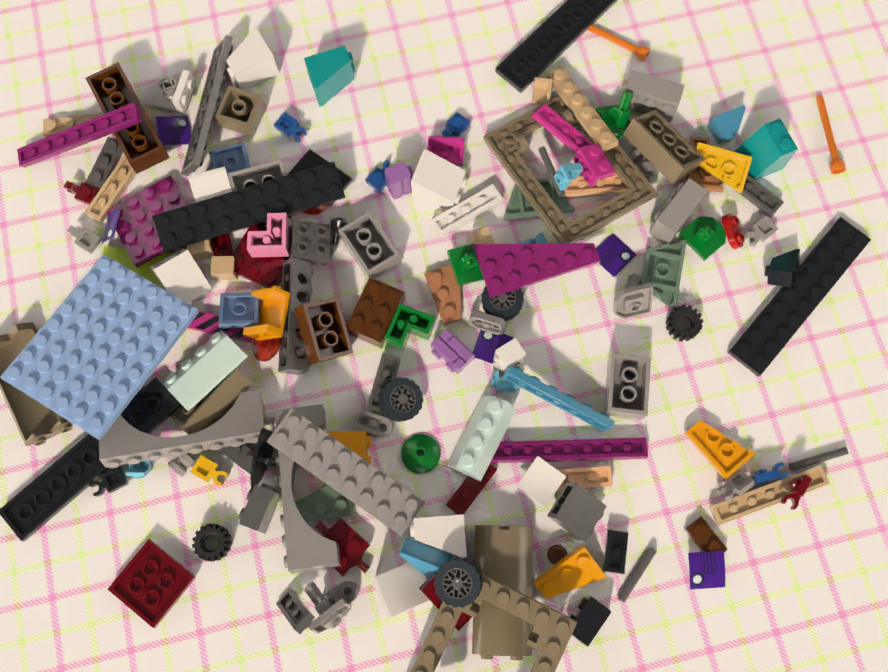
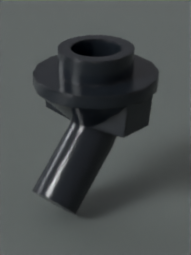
M338 217L330 221V229L334 230L331 243L334 245L339 243L340 236L338 230L348 224L343 218Z

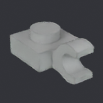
M71 225L67 230L70 235L76 238L74 243L90 254L102 241L101 237L87 228L81 232Z

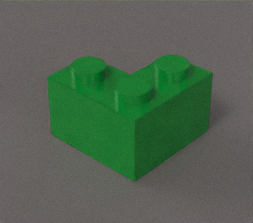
M399 303L384 337L386 344L404 351L411 334L429 340L436 324L435 317Z

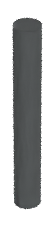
M544 146L538 149L558 196L561 197L565 195V191H560L558 184L555 182L554 175L556 171Z
M842 447L789 463L791 471L847 455L849 452L846 447Z
M650 547L618 596L621 602L625 603L655 556L657 550Z

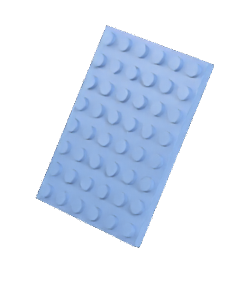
M103 254L0 378L100 441L195 319L199 311Z

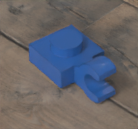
M456 112L447 121L442 137H453L454 135L460 137L470 127L471 122Z
M781 462L775 464L769 472H767L766 468L755 471V476L751 478L754 479L756 485L776 478H785L788 476V473H779L778 468L784 466V463Z

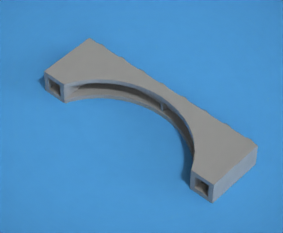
M258 389L240 392L231 409L216 423L199 432L179 437H160L141 432L131 426L120 414L99 441V460L104 467L116 468L123 464H138L140 461H157L164 457H179L181 454H198L204 450H220L222 447H238L245 443H257L261 428L266 429L261 391Z
M322 404L292 408L320 429L325 430L327 428L325 409ZM290 409L275 411V417L272 418L274 429L278 427ZM278 450V455L275 457L276 466L280 468V475H277L278 487H281L282 492L279 495V505L283 507L280 522L281 526L285 529V535H282V544L284 548L286 547L287 553L284 556V567L288 568L290 573H298L341 566L339 545L335 541L329 540L315 532L306 523L298 508L295 496V474L298 464Z

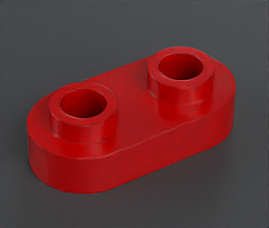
M732 213L723 215L722 223L730 246L734 250L743 247L745 238L739 230L738 225L740 223L738 217Z

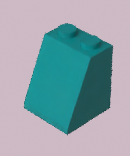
M345 45L304 58L319 107L326 104L354 80L353 72H356L353 64L354 59L351 51L347 52Z
M779 118L760 127L734 152L752 157L748 175L754 180H758L782 170L797 152L798 147Z

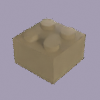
M228 86L215 117L220 127L254 137L266 104L262 95Z

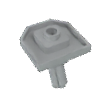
M636 273L629 275L625 289L614 297V314L625 319L651 313L652 283L639 285L640 277Z
M314 582L309 583L304 588L319 614V617L313 620L309 626L310 630L317 634L330 627L333 629L342 622L341 619L352 609L349 602L343 598L333 605Z

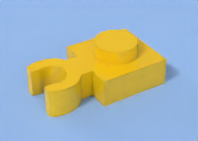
M200 455L190 471L206 482L213 478L214 483L218 486H223V483L218 480L220 475L229 476L225 471H217L216 469L219 465L203 455Z

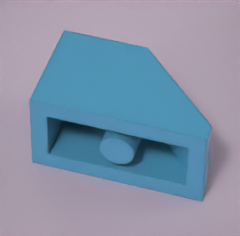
M745 105L712 118L708 128L717 144L722 142L728 143L735 138L746 109Z

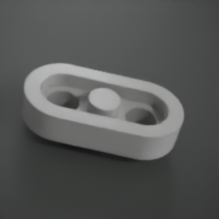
M482 311L472 312L468 320L473 328L495 335L504 334L507 323L503 318L489 315Z
M362 411L354 418V424L359 431H366L368 434L381 438L388 437L392 433V422L386 417ZM367 419L368 424L362 425L361 421ZM381 425L387 426L385 431L379 429Z
M345 581L325 593L324 596L332 599L334 604L342 598L351 603L358 597L359 588L356 583ZM347 587L351 588L352 590L349 596L345 595L344 590Z

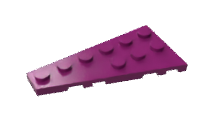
M594 243L473 244L490 298L600 263Z

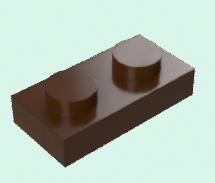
M702 516L684 528L702 552H726L728 550Z

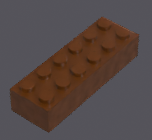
M119 62L85 78L103 114L133 102L140 105L142 122L114 133L136 174L170 158Z

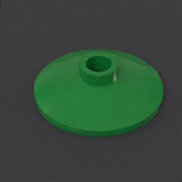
M419 434L410 437L404 443L401 450L403 464L408 470L417 474H425L432 471L440 460L439 445L432 437ZM423 450L424 455L418 456L417 451Z

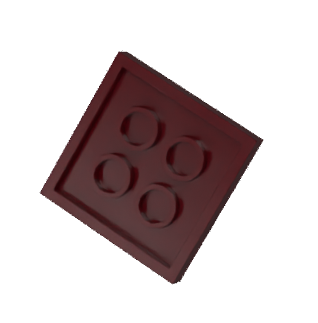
M261 224L249 227L232 255L235 258V274L263 288L280 286L282 283L283 262L288 260L289 256L251 257L247 250L248 231H267V227Z
M148 539L107 590L148 625L156 628L196 579V576L154 541Z

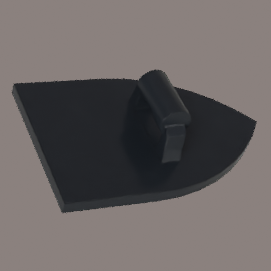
M261 428L253 455L250 473L251 488L260 483L268 466L276 467V460L271 458L274 447L267 443L273 432L265 428Z

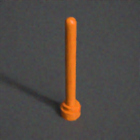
M593 24L588 29V31L635 53L637 59L643 62L651 50L646 46L638 47Z
M818 95L816 102L832 159L829 166L831 174H840L846 171V165L839 158L824 98L822 95Z

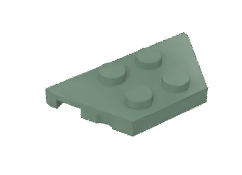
M551 178L538 179L563 214L575 211L573 204L571 205L565 198L566 195L558 196ZM515 184L504 214V221L539 217Z
M681 240L674 244H664L661 247L648 248L645 252L640 285L652 283L653 296L671 309H675L677 306L687 240Z

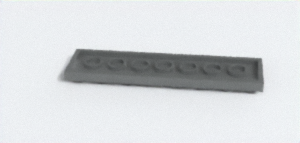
M228 35L220 41L213 51L181 174L185 176L195 172L204 162L203 151L207 149L209 143L207 136L213 128L211 120L217 112L215 105L221 97L219 90L225 81L224 71L228 68L226 60L233 50V45H231L233 38Z

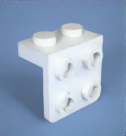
M183 70L181 77L162 74L151 100L152 105L185 113L196 83L191 72ZM167 76L173 77L178 84L172 101L166 100L159 88V81Z

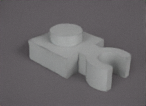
M764 216L750 228L751 232L746 233L744 238L745 240L752 238L753 242L750 244V247H754L759 239L764 242L778 228L767 216Z
M738 469L725 479V485L717 489V494L721 496L723 493H727L725 501L729 502L733 499L735 493L741 496L755 485L754 479Z

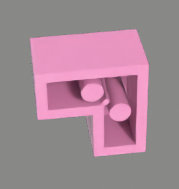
M267 213V231H248L247 250L251 257L289 256L290 220L287 213Z

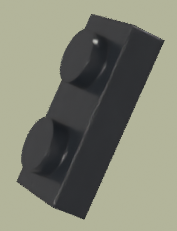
M607 530L603 562L604 572L625 573L628 543L627 532Z

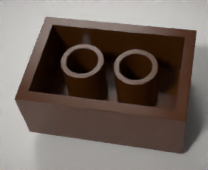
M370 277L346 324L348 334L382 348L385 343L384 337L399 303L403 304L405 301V292Z
M338 297L303 304L294 309L310 365L353 353Z

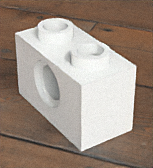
M516 338L495 351L493 366L502 374L510 365L519 367L525 360L526 352Z

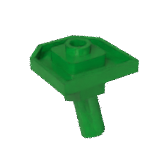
M628 90L623 91L618 105L595 108L617 139L626 138L623 134L631 122L629 119L631 110L628 108L633 92Z
M699 216L678 234L683 240H687L686 243L703 261L707 260L726 243L725 230L713 217Z
M473 244L447 250L458 287L484 280Z

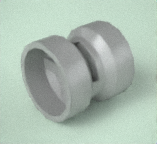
M170 76L164 77L159 81V88L168 101H172L178 85L176 80Z
M187 453L172 459L168 464L178 475L183 477L187 473V469L193 467L197 461Z

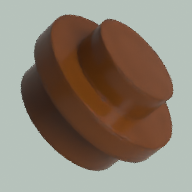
M558 544L551 546L547 551V558L553 565L568 555L566 549Z

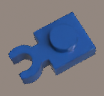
M286 112L273 124L275 129L289 138L292 134L294 140L299 143L301 139L297 135L300 133L305 136L307 135L306 130L303 127H299V122Z
M389 160L383 163L382 169L376 167L365 179L366 183L378 193L387 186L385 169L390 165Z

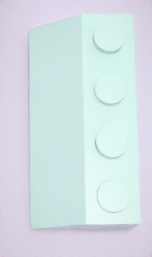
M220 330L214 333L204 346H200L190 359L183 361L178 370L170 373L163 384L183 407L189 411L248 356Z
M494 396L482 397L447 466L481 481L516 412L512 405Z

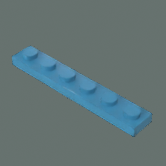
M510 365L503 373V379L603 432L608 431L614 425L615 421L610 419L607 414L597 412L590 405L576 401L573 396L559 392L555 386L544 384L536 376H529L519 367Z

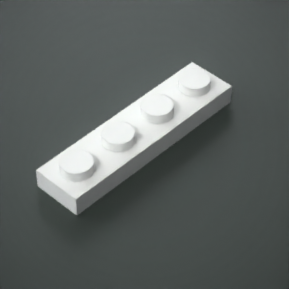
M492 184L433 218L431 224L438 235L442 237L502 202L503 198Z

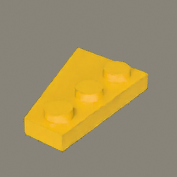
M698 142L695 149L705 158L699 167L741 194L752 157Z

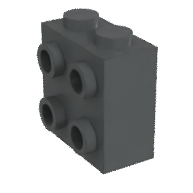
M293 220L290 225L289 259L294 257L310 261L314 265L326 266L333 256V249L330 248V242L333 240V231H330V224Z
M567 482L547 516L574 537L587 541L593 534L597 522L603 517L607 506L579 484Z
M264 483L261 486L254 485V488H251L247 494L246 499L248 502L246 507L242 508L239 513V524L266 534L279 503V494L276 493L277 489Z

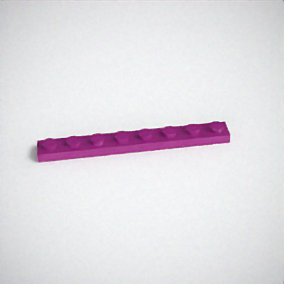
M133 102L18 148L19 166L26 168L141 123L140 105Z
M646 438L500 442L490 463L534 462L537 456L546 462L647 459L648 449Z

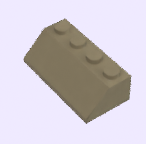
M657 110L633 118L623 134L671 184L683 180L705 160Z
M235 368L192 409L187 411L181 404V407L170 417L188 435L199 432L220 420L225 412L234 405L240 392L249 390L252 382Z

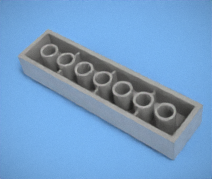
M292 408L267 440V443L400 536H403L425 503L422 499Z

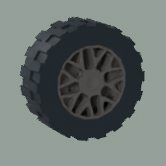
M485 286L482 293V308L486 314L499 316L504 321L512 320L522 309L524 294L521 289L490 298Z
M400 377L390 380L381 387V391L378 393L379 409L391 421L401 422L410 420L418 415L422 409L423 393L419 385L415 381L409 380V378Z
M456 557L449 559L439 567L434 577L436 595L438 594L439 599L445 602L447 606L450 605L453 608H463L466 605L472 604L479 596L483 587V576L480 573L479 567L467 558Z

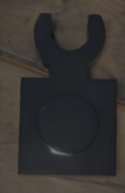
M118 466L101 474L102 481H92L89 486L92 488L97 485L99 486V490L93 493V496L99 497L105 493L106 489L108 493H113L128 485L129 482L122 467Z

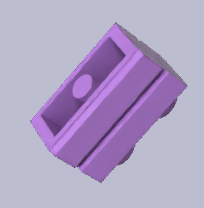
M403 161L395 164V167L390 166L385 169L387 188L395 200L402 197L403 194L412 193L411 180L414 173L411 166H407Z
M445 329L431 343V353L438 360L442 358L446 362L445 367L452 373L455 371L459 374L474 359L475 355L448 329Z

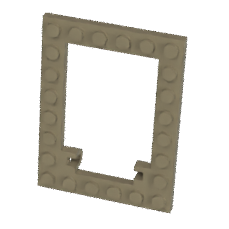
M560 96L544 103L573 127L579 125L590 141L593 142ZM542 105L483 136L485 143L558 243H576L657 197V191L618 144V146L605 151L604 154L616 171L615 173L629 190L569 223L520 157L529 150L525 135L542 127L540 123L532 118L533 113Z
M481 573L483 576V587L479 596L472 604L466 605L463 608H453V606H447L445 602H442L411 672H435L461 613L464 612L476 618L484 600L534 625L526 645L538 650L539 653L530 672L556 671L575 629L577 620Z

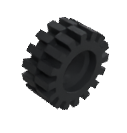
M686 304L681 307L679 305L673 309L665 322L667 324L666 330L670 331L668 334L670 336L673 334V339L679 338V341H689L695 338L703 327L701 325L703 319H700L702 315L701 313H696L698 309L695 308L693 310V306L689 305L686 307ZM687 317L691 322V327L687 330L681 329L677 324L678 318Z
M218 524L201 526L200 530L195 532L196 536L192 538V541H194L192 548H195L194 553L205 561H219L222 557H226V553L231 550L229 548L232 545V541H230V538H232L231 534L228 533L226 528ZM210 535L218 536L220 541L217 549L213 551L205 547V540Z

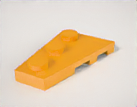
M701 420L684 433L724 480L756 454L740 446L738 442L725 437L721 432Z
M581 544L534 579L533 582L543 596L548 599L607 577L583 544Z

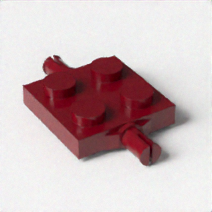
M339 518L329 529L321 521L317 523L318 525L314 526L323 537L335 541L339 545L341 566L333 568L341 576L344 577L355 566L359 567L364 573L370 569V566L362 558L371 544L342 518Z

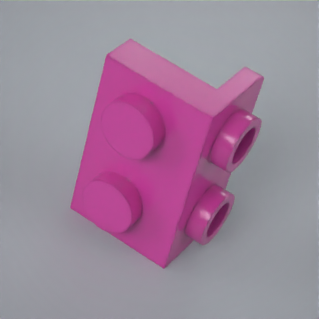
M428 136V151L456 166L463 167L465 139L457 136Z
M598 143L578 148L573 158L575 164L581 163L583 167L581 173L590 187H594L598 180L611 177L616 172Z

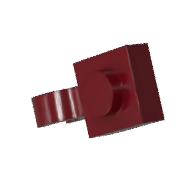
M66 181L63 186L67 189V192L75 194L74 198L76 201L90 205L100 190L84 182L79 187L70 181Z
M807 475L795 477L790 484L792 489L789 495L783 496L780 503L785 504L789 499L792 501L790 509L795 510L812 478Z

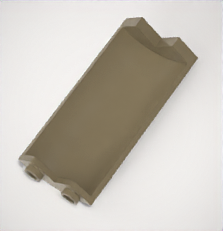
M33 322L15 324L8 334L0 335V376L38 332ZM0 378V390L25 446L33 444L40 446L47 439L60 433L68 432L73 428L72 425L74 424Z
M475 525L474 563L479 567L480 572L531 598L532 527ZM484 600L476 618L473 617L472 654L481 655V659H493V655L510 656V660H523V656H532V647L526 645L532 630V624Z

